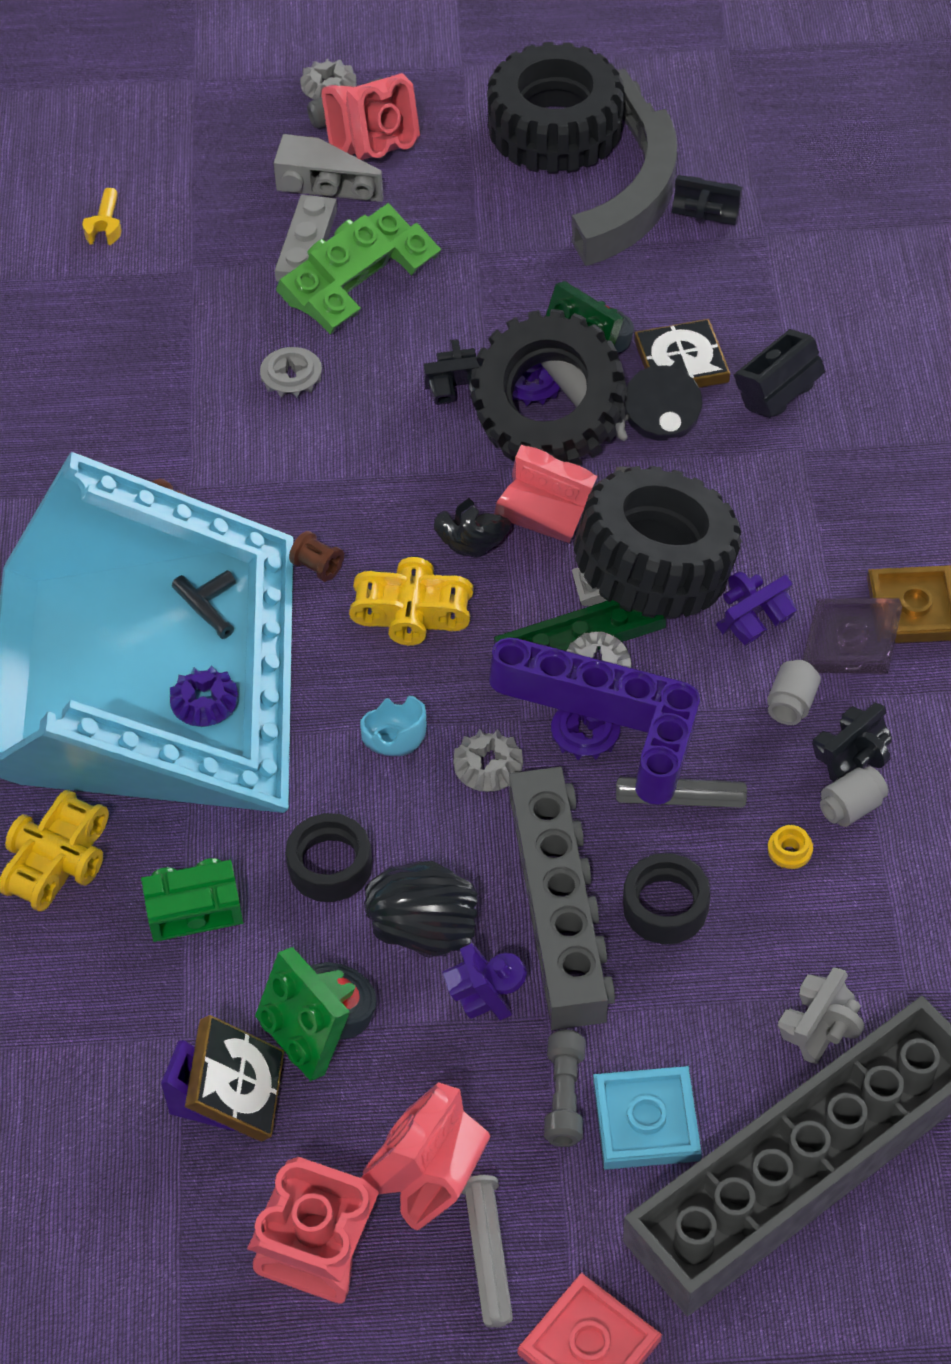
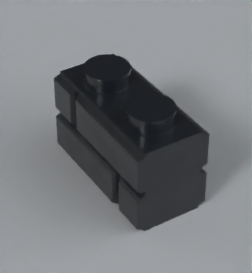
M789 329L734 374L738 389L742 391L740 394L745 408L751 412L771 418L783 413L786 410V404L797 395L811 390L814 385L813 382L826 372L823 361L818 356L819 350L815 338L809 334Z

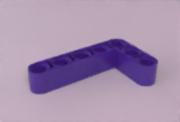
M504 638L495 643L492 649L489 683L496 692L647 732L648 735L640 757L635 791L643 801L649 804H664L672 799L694 731L700 703V695L695 687L686 682L517 638Z

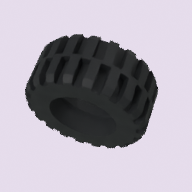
M544 42L543 46L535 47L533 44L524 47L523 52H513L506 58V62L502 61L496 67L488 82L487 111L491 141L505 158L509 156V160L519 167L522 164L526 165L528 170L534 172L547 170L548 174H558V171L567 170V173L578 171L579 167L585 166V168L595 165L598 158L604 159L621 138L623 130L624 85L623 80L619 76L620 73L602 54L597 53L595 55L591 48L581 46V48L574 47L573 43L563 42V45H553V42ZM560 106V107H567V108H562V109H549V108H544V107Z
M551 309L550 316L545 317L541 316L540 310L528 312L529 319L520 323L518 318L515 317L506 322L508 330L504 333H501L499 330H495L488 338L491 347L489 349L481 348L476 357L479 368L472 369L471 383L474 390L471 392V397L477 417L495 448L499 447L504 456L515 462L516 454L522 444L547 452L560 461L581 465L580 457L589 453L594 458L602 452L600 444L604 440L611 442L617 434L616 424L623 422L626 412L624 401L627 400V387L617 350L612 341L606 340L604 331L596 324L589 327L586 318L575 313L571 316V319H567L563 310ZM546 361H563L579 368L585 376L587 390L581 403L570 414L554 421H535L522 416L517 411L512 394L519 378L528 369Z
M640 466L629 467L624 473L618 470L606 476V478L599 481L593 487L592 492L588 495L574 541L575 560L580 572L584 573V578L592 589L597 587L601 597L608 602L614 600L620 604L621 609L631 612L633 609L642 612V616L654 618L656 615H663L664 619H676L680 614L688 617L699 613L701 609L709 608L717 601L718 597L722 596L742 542L740 538V525L729 503H723L722 496L715 489H707L703 481L695 477L693 479L683 476V472L673 469L671 472L663 471L661 467L650 466L647 469H641Z

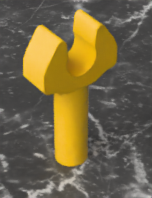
M113 188L104 189L98 215L83 219L84 235L90 245L94 243L95 235L100 231H106L108 245H112L121 236L120 220L112 218L118 196L117 191Z

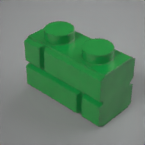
M209 858L199 862L196 867L181 870L164 867L154 871L151 876L141 877L153 942L244 924L231 860L221 861Z

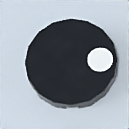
M668 365L651 366L639 371L629 381L627 400L624 401L625 413L628 416L630 426L644 437L656 441H668V438L676 436L680 438L687 435L697 424L702 409L701 391L695 380L683 370Z

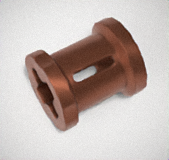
M305 531L293 543L289 559L296 566L304 565L316 572L317 577L321 581L326 582L332 580L339 572L344 560V551L338 547H328L318 541L314 533Z

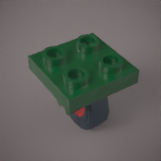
M566 281L555 284L546 316H550L551 309L563 310L567 319H571L574 313L586 318L589 327L596 324L604 331L606 340L612 341L617 353L623 352L629 347L634 330V325L630 318L622 312L606 306L605 302L596 301Z

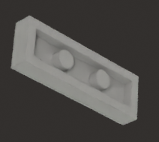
M301 194L275 268L276 281L279 282L282 277L307 261L309 257L307 254L308 250L318 240H328L337 212V200L335 198Z

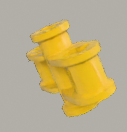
M408 557L402 559L398 563L397 573L364 571L358 573L354 578L353 587L356 591V598L350 605V618L362 626L389 627L388 634L396 643L407 646L417 645L425 640L426 629L460 631L469 625L470 614L467 610L468 600L473 595L474 588L472 583L460 576L434 575L433 565L423 558ZM413 569L416 570L415 576H412ZM369 583H372V588H371V590H369V587H368V584H369ZM452 588H455V595L451 594ZM369 608H371L372 611L370 615L368 614ZM451 612L455 613L454 619H451ZM408 627H411V633H407Z
M65 790L56 798L39 825L35 824L33 818L28 815L22 814L9 828L6 836V849L9 852L16 853V855L6 865L0 876V893L5 896H12L14 894L30 902L33 909L44 911L52 903L69 875L74 876L75 881L82 886L90 884L99 872L103 860L102 850L92 845L105 829L109 816L108 808L101 804L90 805L77 799L75 792Z

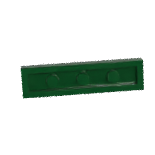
M611 600L610 602H601L495 636L494 645L504 638H517L567 651L570 643L584 633L605 632L624 642L666 628V619H664L663 615H656L654 618L642 616V612L633 609L631 612L621 609L619 603Z

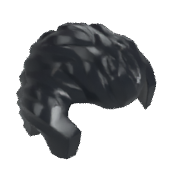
M467 498L457 506L455 519L447 511H442L435 517L433 527L438 536L451 550L460 555L475 558L485 555L493 547L499 545L504 536L509 532L511 522L508 518L497 514L485 513L477 516L479 510L474 506V502Z

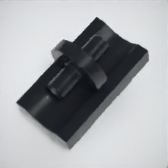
M678 175L675 181V195L671 213L695 217L696 221L704 223L705 220L736 225L743 187L736 184L704 180L699 177Z
M452 339L450 340V351L436 353L437 362L423 364L425 390L430 389L435 405L449 404L455 401L454 386L468 384L470 399H472L471 392L474 390L471 383L472 369L479 368L475 348L460 350L459 340Z
M875 702L866 711L852 706L842 714L840 720L842 731L837 736L830 732L822 731L813 739L812 744L815 757L827 764L830 780L835 782L855 768H863L866 764L875 768H882L889 762L890 753L887 746L892 742V736L884 722V715L887 713L885 706Z

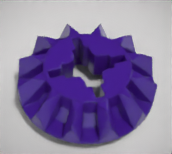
M539 363L528 369L519 378L512 394L513 402L523 400L525 405L528 406L531 401H537L544 405L547 398L556 399L558 390L561 388ZM535 379H539V385L531 383L525 386V380L532 382Z
M212 665L208 670L199 671L193 667L191 674L186 676L178 675L176 685L170 687V706L172 712L179 720L192 726L205 727L218 724L233 713L238 703L236 683L231 680L227 671L219 673ZM210 689L212 699L204 696L196 699L195 690L206 692Z
M560 709L554 714L551 722L552 741L559 745L562 754L566 752L572 753L577 760L582 756H592L597 760L601 753L605 751L612 752L615 742L620 739V725ZM580 720L589 730H593L591 739H588L582 732H579Z

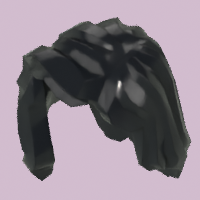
M416 861L400 867L390 866L373 878L365 886L364 909L366 916L372 921L373 934L377 939L386 944L400 945L428 958L446 956L452 951H460V948L471 944L475 934L474 927L476 924L474 919L477 917L475 906L478 903V892L469 881L456 875L450 869L434 861Z

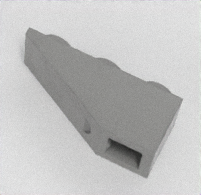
M283 134L273 163L277 191L383 202L381 170L320 138Z

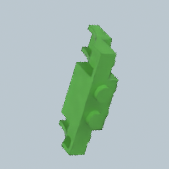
M387 203L369 217L365 214L355 222L351 219L347 220L335 231V236L328 241L324 239L318 240L308 250V260L279 280L276 291L290 307L307 313L329 334H332L336 327L351 316L354 318L360 311V307L348 295V292L386 266L390 257L403 266L412 276L420 266L431 258H437L441 249L417 222L410 227L397 211Z

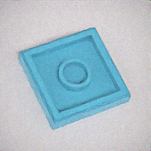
M688 1066L593 1074L604 1170L698 1162L701 1160L702 1153Z

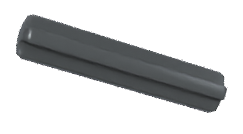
M619 777L617 779L616 799L618 802L649 804L643 801L635 791L637 777ZM679 779L672 799L664 804L742 808L747 802L746 783L739 781Z

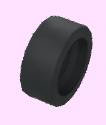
M322 813L308 817L294 828L287 839L285 856L291 882L302 895L320 902H336L350 898L364 887L371 876L372 852L367 832L356 820L335 813ZM325 841L343 842L350 845L356 854L352 865L341 872L331 875L317 874L306 869L302 860L303 855L315 844Z
M673 853L654 854L640 860L628 872L623 886L624 917L631 929L645 940L658 944H678L690 939L704 926L709 913L711 896L709 880L701 867L686 857ZM658 881H671L681 884L691 892L693 904L685 913L678 916L663 917L645 909L640 903L639 895L641 890L647 885Z

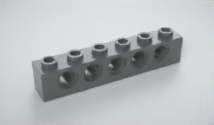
M562 767L509 773V798L551 1030L607 1023L608 1005L615 1004V993L612 977H603L601 964L607 963L606 946L603 935L595 936L593 924L599 923V913L596 897H587L585 885H591V872L588 858H580L578 847H583L584 841L580 820L572 821L570 811L576 809L573 783L565 784ZM543 817H551V818H553V819H551V820H543V819H540V818H543ZM557 854V855H560L561 857H558V858H550V857H547V855ZM558 892H564V893H567V894H569V895L564 896V897H559V896H555V895H553V894L558 893ZM572 931L577 934L574 936H564L560 933ZM571 971H581L585 973V975L580 977H573L568 975L567 973Z

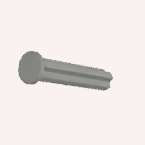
M477 1175L469 1178L462 1194L466 1195L483 1323L486 1327L500 1328L512 1322L513 1315L495 1198V1190L499 1187L498 1179L494 1176Z

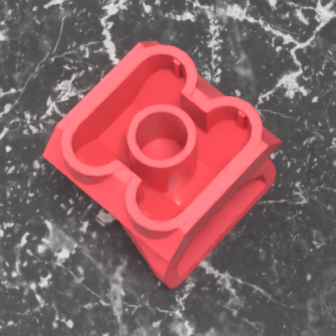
M403 73L357 87L330 85L322 88L321 95L329 144L350 155L355 154L356 158L360 160L371 157L380 158L387 152L396 149H409L420 136L414 87Z
M521 444L515 457L512 472L513 482L496 502L494 514L508 518L515 525L570 543L584 511L588 495L592 492L597 475L579 465L555 459L552 455L540 449Z
M438 1082L407 1108L405 1113L398 1119L388 1133L382 1147L365 1167L361 1178L365 1179L379 1194L401 1192V1215L411 1228L420 1230L457 1201L490 1140V1134L464 1112L460 1089Z
M301 1157L288 1160L285 1166L277 1173L274 1191L265 1210L259 1214L255 1222V1232L247 1248L256 1252L253 1260V1270L262 1277L335 1303L345 1302L350 1286L353 1253L379 1192L365 1179Z

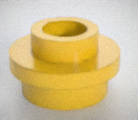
M795 825L783 826L769 838V857L780 867L787 869L800 868L806 865L812 857V840L801 827ZM792 847L797 851L790 852L784 850L783 848Z

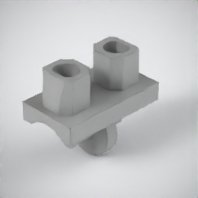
M833 967L827 978L808 974L800 986L799 996L802 1004L809 1006L805 1013L793 1009L785 1010L778 1021L782 1038L799 1046L805 1061L817 1064L830 1042L839 1044L843 1036L851 1039L858 1038L865 1028L863 1020L857 1015L861 1005L856 1001L854 994L845 984V980L848 977L845 970Z

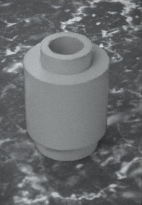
M803 660L786 661L780 666L767 698L769 715L777 722L785 725H796L808 715L821 682L819 673L810 663Z
M867 766L864 769L855 768L822 789L820 808L824 816L831 823L847 827L881 806L883 798L888 795V787L883 776L871 766Z

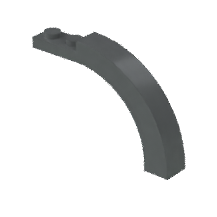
M625 68L617 70L624 85L623 120L641 148L645 161L633 182L616 197L593 209L572 215V244L585 267L619 254L644 237L665 213L675 187L677 139L673 122L666 109L654 112L652 104L646 103L638 82L631 79Z

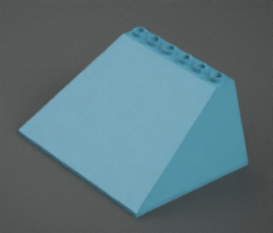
M71 452L3 567L0 594V778L27 786L280 813L287 811L289 802L293 564L290 562L289 554L293 545V536ZM228 570L231 572L236 584L209 600L222 618L234 627L233 633L228 638L221 639L217 635V631L200 617L172 588V582L176 577L185 576L197 589L224 571ZM211 665L219 673L227 671L231 680L236 683L238 690L237 706L228 718L215 725L199 727L186 724L174 715L170 706V687L176 685L178 675L186 676L191 674L193 667L199 671L208 670ZM210 689L206 692L195 690L196 699L201 696L212 699Z

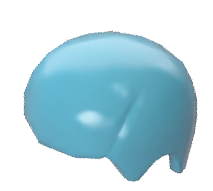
M408 696L402 705L394 704L389 698H386L377 710L367 712L360 720L361 737L364 744L371 751L384 756L394 757L410 754L422 743L426 735L425 704L414 696Z

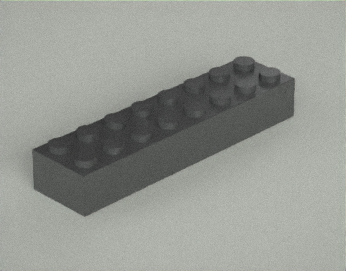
M920 996L624 1217L623 1243L687 1317L951 1114V1024L923 996Z

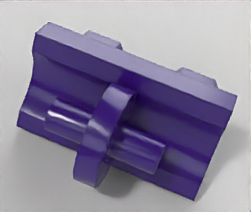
M738 571L734 573L728 580L730 590L723 594V598L729 605L735 601L739 603L727 609L725 618L718 621L716 626L722 635L731 630L743 645L747 646L762 636L767 630L756 614L764 610L776 627L789 620L797 612L792 599L787 593L793 583L785 574L757 591L756 589L763 585V579L760 575L756 574L749 578L743 572Z
M473 943L460 948L464 962L442 971L450 996L455 1001L460 1000L465 1013L470 1019L490 1010L500 1021L512 1016L510 1007L499 994L514 993L525 982L527 975L526 967L521 959L512 953H502L496 955L488 963Z

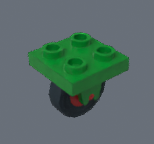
M291 947L278 952L255 1017L260 1022L262 1028L270 1033L287 1053L290 1061L298 1066L309 1081H313L326 1074L339 1039L356 1037L369 1026L377 1005L376 993L369 980L357 970L343 964L331 962L309 966L300 954Z

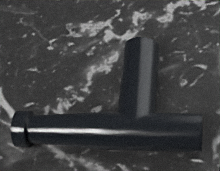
M224 571L197 589L183 575L173 580L172 588L200 617L217 631V635L221 639H226L233 633L234 627L229 622H226L209 602V600L236 584L235 578L230 571Z

